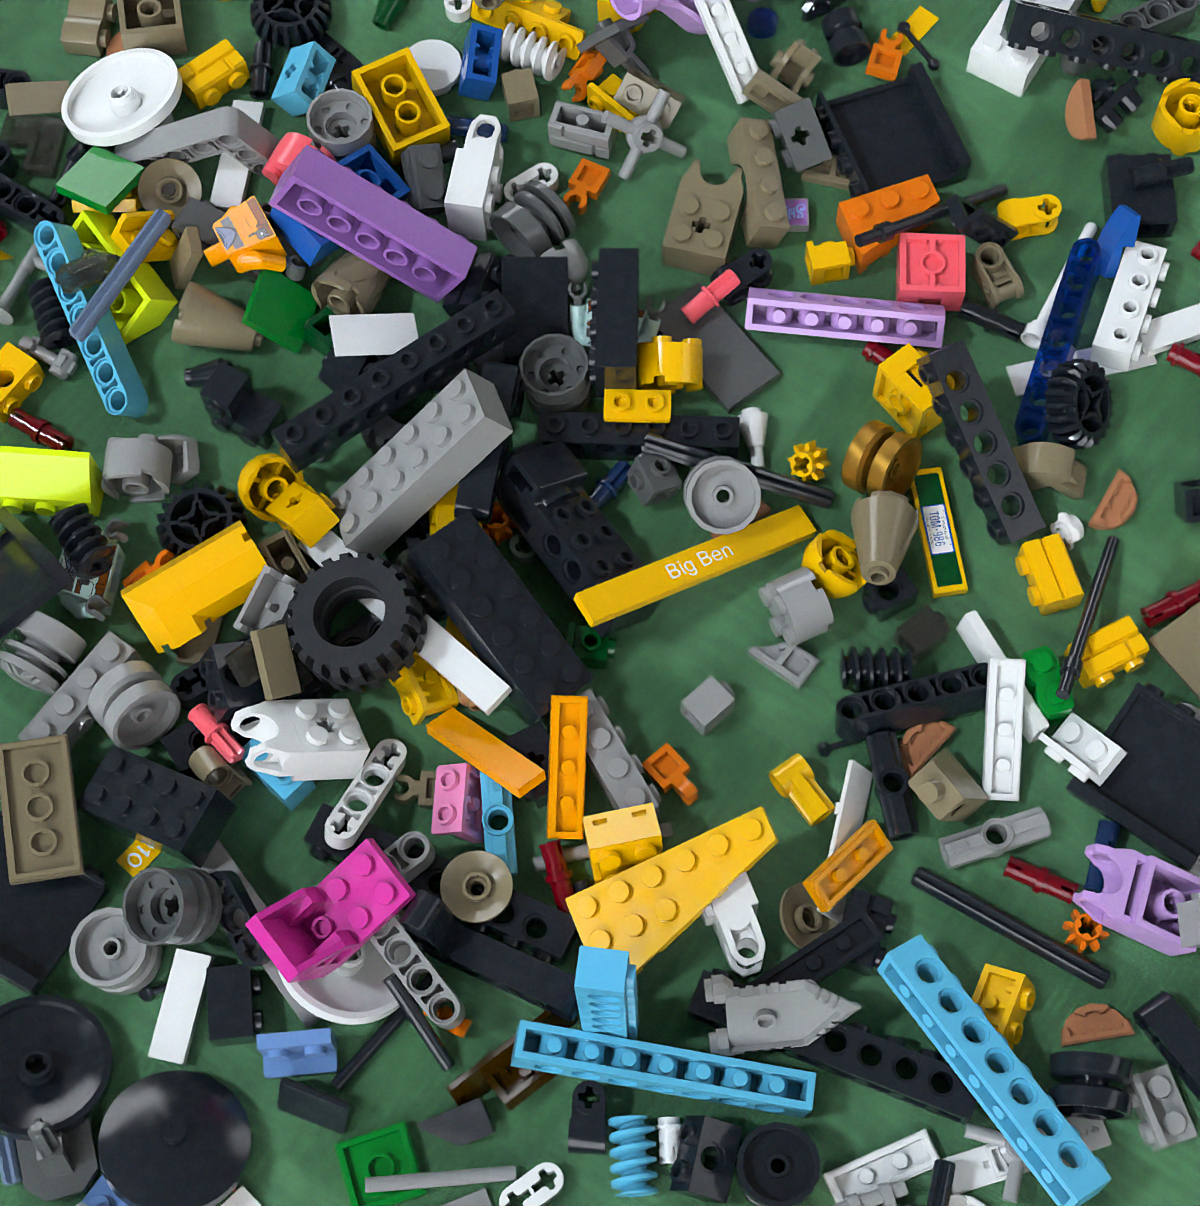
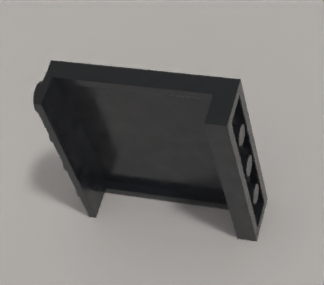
M922 62L910 65L908 75L905 78L826 101L823 92H818L816 104L813 108L824 131L829 149L833 150L834 154L838 156L836 164L839 173L842 176L845 175L846 179L850 181L848 188L851 198L926 174L929 175L935 189L967 179L972 161Z
M4 506L0 508V524L4 528L0 532V639L73 581L57 558Z
M1137 682L1134 690L1103 734L1121 747L1127 754L1101 786L1089 778L1083 783L1075 776L1066 787V792L1110 821L1121 825V828L1185 870L1190 871L1200 856V721L1194 718L1197 713L1181 702H1177L1174 705L1164 699L1165 692L1149 682L1143 686Z
M0 811V978L26 994L33 996L38 995L70 948L72 935L79 923L95 911L108 892L109 887L106 881L103 880L106 875L89 864L84 868L85 874L11 886L9 883L2 811Z

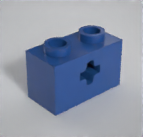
M472 22L464 41L458 95L488 102L497 80L502 29Z

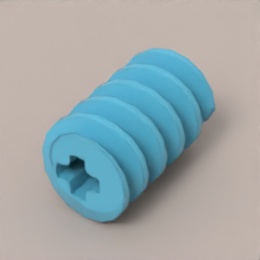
M627 1115L612 1117L608 1120L609 1127L618 1130L609 1135V1141L620 1145L609 1151L610 1157L620 1160L610 1166L611 1173L621 1176L611 1181V1188L622 1191L614 1195L615 1197H643L658 1193V1188L647 1185V1181L658 1177L657 1172L647 1169V1165L657 1161V1157L646 1154V1150L656 1146L655 1141L645 1139L646 1134L655 1131V1126L645 1124L644 1120L649 1118V1116Z

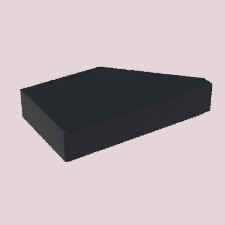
M483 1096L417 1123L419 1129L459 1147L496 1132Z

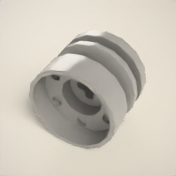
M341 88L328 90L318 95L310 103L306 118L309 136L313 139L311 142L312 146L318 150L324 146L331 152L337 162L369 143L377 151L372 109L365 97L356 91Z
M35 611L12 629L22 642L5 638L2 646L7 652L0 651V668L23 686L53 696L61 687L56 680L65 681L68 677L67 672L57 663L75 665L86 648L87 643L66 625L42 612Z

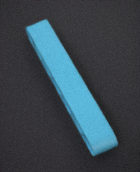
M42 221L35 228L34 242L71 326L100 285L75 229L69 225ZM109 308L84 342L77 341L108 413L116 416L140 418L147 412L149 406L148 396Z

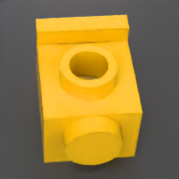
M813 240L806 242L804 259L811 285L849 279L850 267L855 265L853 248L847 247L846 241H826L817 246H814Z

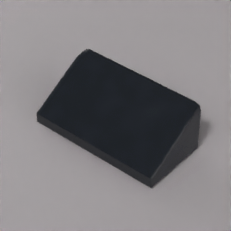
M286 1077L280 1081L277 1105L281 1111L339 1134H345L355 1111L350 1102Z

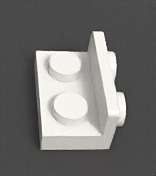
M1073 712L1051 738L1043 732L1038 736L1047 745L1043 752L1059 764L1065 759L1071 764L1067 770L1083 783L1089 778L1101 786L1127 754L1121 747Z

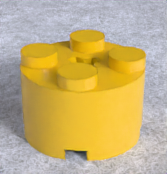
M1191 78L1178 79L1164 89L1151 123V128L1158 141L1177 156H1184L1187 153L1200 150V83L1191 82Z
M661 335L652 337V342L638 343V389L671 390V394L685 386L686 393L703 389V347L701 339L687 338L683 339L682 342H672L671 336Z

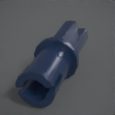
M449 115L447 121L450 124V135L466 137L474 119ZM485 123L477 128V134L480 137L489 138L493 135L495 128L491 124ZM500 123V142H507L509 127L506 124Z
M618 461L603 479L599 478L595 481L596 486L588 495L600 510L611 499L615 500L618 497L617 492L628 481L626 473L631 466L627 461Z

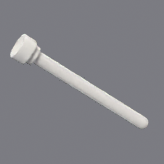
M1089 222L1085 225L1037 319L1026 324L1020 336L1021 341L1026 346L1033 349H1042L1046 345L1050 337L1048 324L1097 231L1095 223Z

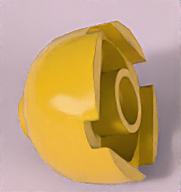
M274 453L260 454L248 461L241 470L237 483L238 496L245 508L261 520L276 522L265 509L293 482L304 488L307 486V482L304 481L303 470L295 474L282 455Z
M833 529L827 530L824 534H818L806 547L801 566L807 567L815 575L816 579L812 580L811 583L816 590L823 588L828 598L839 599L849 597L867 582L861 575L858 555L855 551V541L844 533Z

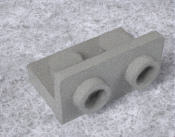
M1167 1064L1140 1074H1133L1132 1084L1122 1088L1123 1091L1132 1096V1109L1135 1108L1141 1122L1138 1123L1139 1134L1145 1145L1151 1146L1153 1153L1198 1136Z

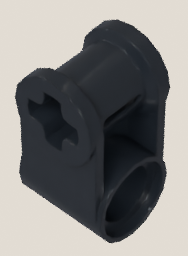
M752 249L734 261L719 267L711 275L710 281L713 282L727 269H731L738 276L740 284L723 299L728 306H735L748 297L749 287L765 288L771 283L772 257L764 249Z
M583 1081L573 1091L568 1131V1153L606 1154L607 1098L603 1087L595 1081ZM591 1088L596 1096H600V1101L593 1102L592 1108L587 1109L585 1103L579 1101L580 1095H586L587 1089Z

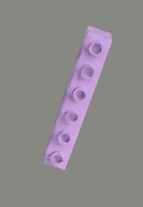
M749 287L745 329L903 345L910 343L913 346L941 348L946 315L944 305Z

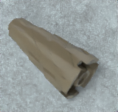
M347 251L340 255L312 283L311 291L315 301L322 310L326 305H329L333 309L332 312L336 315L372 314L383 296L381 294L392 276Z

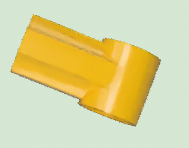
M799 753L794 754L768 772V777L777 792L783 798H789L810 827L818 825L835 811L834 804L814 780L815 775L811 767Z

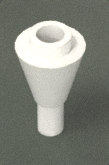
M759 407L743 409L741 411L742 414L737 417H740L739 428L746 446L750 450L751 464L765 468L763 447L765 444L768 413L761 412Z

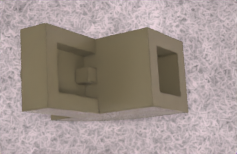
M1032 442L1012 448L1030 491L1050 486L1072 500L1083 497L1087 467L1074 459L1075 450L1051 442Z

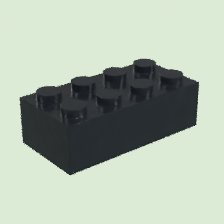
M599 248V260L592 261L593 290H591L592 319H590L591 349H589L590 385H596L597 398H604L605 389H637L640 284L639 248Z
M115 745L111 746L76 803L79 809L97 823L200 869L237 808L217 788Z

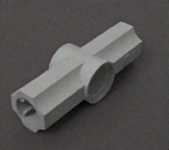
M1040 806L1002 819L991 818L983 825L940 838L938 841L940 853L949 870L984 858H997L1006 851L1049 838L1051 836L1050 823L1046 813ZM997 832L1003 838V843L998 845L992 844L987 839L986 833Z

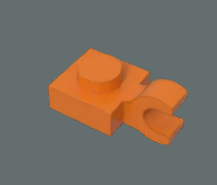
M597 49L586 52L580 57L568 73L570 78L566 79L561 86L563 91L570 90L573 86L575 87L576 93L571 99L573 102L582 101L586 97L587 81H594L602 74L603 66L607 62L606 58Z
M665 743L641 763L645 774L664 794L673 787L688 807L699 799L697 795L699 790L685 777L691 772L690 766L668 743Z

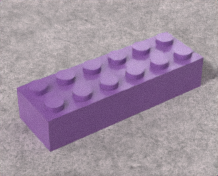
M309 145L302 149L282 173L268 203L270 206L436 303L466 278L478 248L467 241L462 235L455 234L440 225L437 220L425 216L412 208L407 202L395 198L385 192L380 186L370 183L355 174L352 169L340 165L327 157L322 151L314 149Z

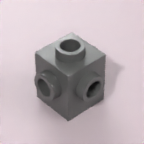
M643 452L635 457V462L626 473L628 483L631 489L635 491L643 508L671 500L683 485L678 475V469L673 461L647 452Z

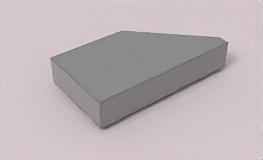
M786 642L765 647L752 646L747 653L751 658L798 690L801 689L820 662V660L800 646L790 647Z

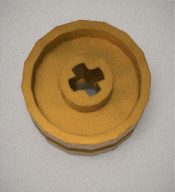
M879 420L869 421L855 435L846 452L841 474L843 484L860 494L868 493L869 497L871 492L878 490L893 491L905 495L911 487L921 464L922 442L917 437L906 432H896L892 426Z

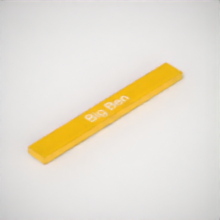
M800 505L751 523L740 531L721 535L576 593L573 600L592 628L814 537L817 530Z

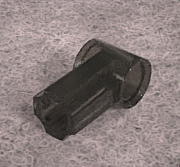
M89 248L82 254L81 258L60 265L59 270L55 271L56 282L64 293H76L103 282L121 257L96 248Z

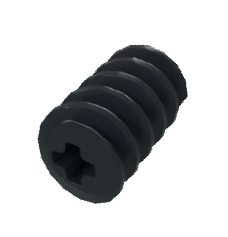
M50 277L33 282L27 289V295L30 299V306L33 310L41 342L49 349L65 348L76 344L77 340L70 336V324Z
M80 503L57 512L49 521V526H51L54 535L58 537L59 544L64 548L66 556L70 558V563L76 569L79 578L91 580L102 576L110 570L113 562L109 559L113 556L114 550L112 546L107 545L108 540L106 536L100 535L102 530L99 525L95 524L96 519L93 514H88L89 508L87 504Z
M841 646L839 672L842 688L847 690L850 680H854L857 690H861L864 680H868L871 690L876 688L878 681H882L884 687L891 685L892 681L900 683L912 680V649L906 648L901 657L898 648L892 647L887 657L883 647H878L873 656L870 647L865 646L859 656L856 647L850 646L845 656Z

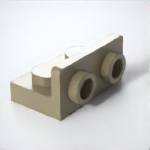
M632 66L627 71L614 96V100L642 116L647 115L659 88L671 93L658 119L662 128L668 129L686 96Z

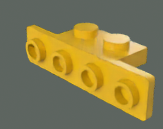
M473 0L470 13L471 18L502 29V31L505 30L510 22H513L516 26L514 33H517L520 27H525L526 38L534 31L537 33V43L542 36H546L548 38L547 47L553 41H557L559 44L558 52L565 47L567 48L566 57L573 60H578L581 57L576 44L585 40L586 32L567 24L570 20L571 10L562 7L561 3L555 0H505L500 7L494 10H484L478 7Z

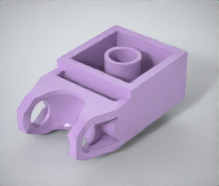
M1097 843L1086 846L1084 854L1101 871L1104 879V888L1101 893L1083 890L1081 893L1074 892L1072 900L1095 922L1168 956L1196 952L1197 948H1181L1176 903L1191 900V894L1200 893L1199 877L1155 856H1146L1133 849H1115Z

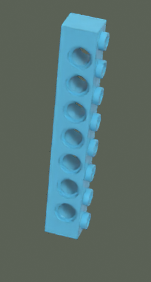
M919 934L888 952L877 971L1056 1205L1081 1206L1097 1195L1112 1179L1107 1173L1105 1165L1098 1157L1092 1154L1082 1141L1078 1130L1070 1125L1060 1113L1053 1098L1038 1085L1030 1069L1016 1057L1009 1048L1005 1037L997 1032L985 1017L983 1009L969 997L962 988L958 977L951 973L940 960L936 949L928 944L922 935ZM920 977L925 978L928 982L923 981ZM942 1006L947 1007L951 1012H948ZM966 1036H969L970 1038H972V1039L974 1040V1042H971L970 1040H968V1039L966 1038ZM989 1066L994 1067L998 1073L992 1071ZM1013 1096L1018 1098L1022 1104L1016 1102ZM1037 1127L1040 1128V1129H1042V1130L1046 1133L1047 1136H1045V1135H1043L1042 1133H1040V1132L1038 1131ZM1061 1159L1066 1160L1071 1168L1066 1166Z
M588 946L579 947L574 988L582 1031L637 1040L639 1025L636 981L637 965L630 964L629 951Z
M520 1020L516 1029L510 1065L798 1118H804L812 1111L816 1073L526 1020Z

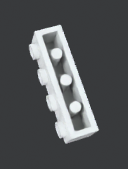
M1140 241L1135 242V247L1125 248L1092 344L1090 361L1128 372L1131 360L1138 361L1143 342L1138 341L1140 333L1147 335L1152 315L1147 314L1149 307L1156 308L1161 289L1156 288L1158 280L1165 281L1170 263L1164 261L1167 248Z

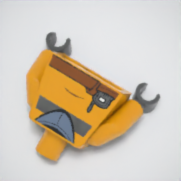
M254 195L239 206L233 205L229 207L223 217L213 224V229L220 242L203 250L212 267L230 259L238 273L250 270H270L276 272L286 270L285 274L290 280L300 281L303 279L306 270L302 266L303 260L299 255H292L286 260L285 256L287 254L273 230L274 226L268 220L272 208L267 203L259 205Z

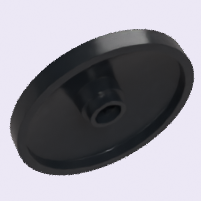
M33 995L22 997L0 1006V1135L17 1140L32 1141L27 1132L28 1127L34 1125V1120L42 1118L44 1122H49L55 1133L60 1131L66 1133L76 1128L98 1108L111 1083L113 1055L110 1040L103 1025L87 1008L75 1001L60 996Z
M184 1070L152 1074L127 1087L107 1110L98 1137L99 1162L103 1176L115 1195L128 1206H215L225 1199L241 1180L249 1161L251 1149V1129L248 1116L234 1093L225 1085L207 1075Z

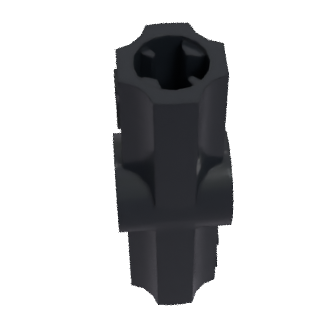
M881 731L865 737V744L875 782L874 794L880 803L888 840L902 841L918 836L919 828L908 787L909 776L903 767L895 732ZM894 780L900 785L901 789L897 792H890L884 787L883 782Z

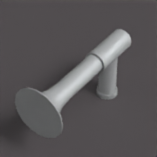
M35 243L28 250L16 274L0 297L1 324H13V318L10 315L12 303L35 267L47 271Z

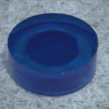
M760 7L750 12L747 20V29L753 37L768 39L776 33L778 17L773 10Z

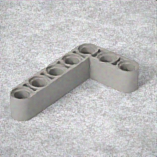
M226 106L154 128L134 140L115 145L114 154L146 168L154 161L163 158H174L188 164L226 152L256 175L265 177L262 174V169L280 140L240 109Z
M417 831L404 834L383 851L407 883L426 870L435 858V849L425 835ZM416 843L424 844V853L419 858L411 859L408 857V852L412 845ZM394 916L388 921L389 924L385 931L376 933L369 940L430 1020L446 1030L458 1027L465 1017L463 1003L413 938L401 926L397 917ZM401 945H409V957L402 962L395 961V950ZM423 973H430L433 979L431 986L424 991L417 990V978ZM453 1002L455 1005L453 1016L447 1020H440L438 1009L441 1004Z

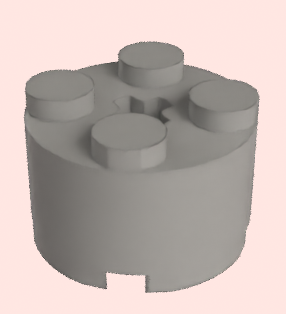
M141 434L138 438L110 437L105 448L102 490L107 495L118 500L119 494L130 496L129 502L155 503L163 500L165 493L169 494L173 461L171 450L158 443V437L152 434Z
M801 567L772 580L758 590L761 601L765 607H769L772 618L769 619V625L772 632L777 638L783 635L785 642L790 647L797 646L833 628L829 625L834 622L827 596L823 588L816 590L811 581L816 579V577L807 567Z

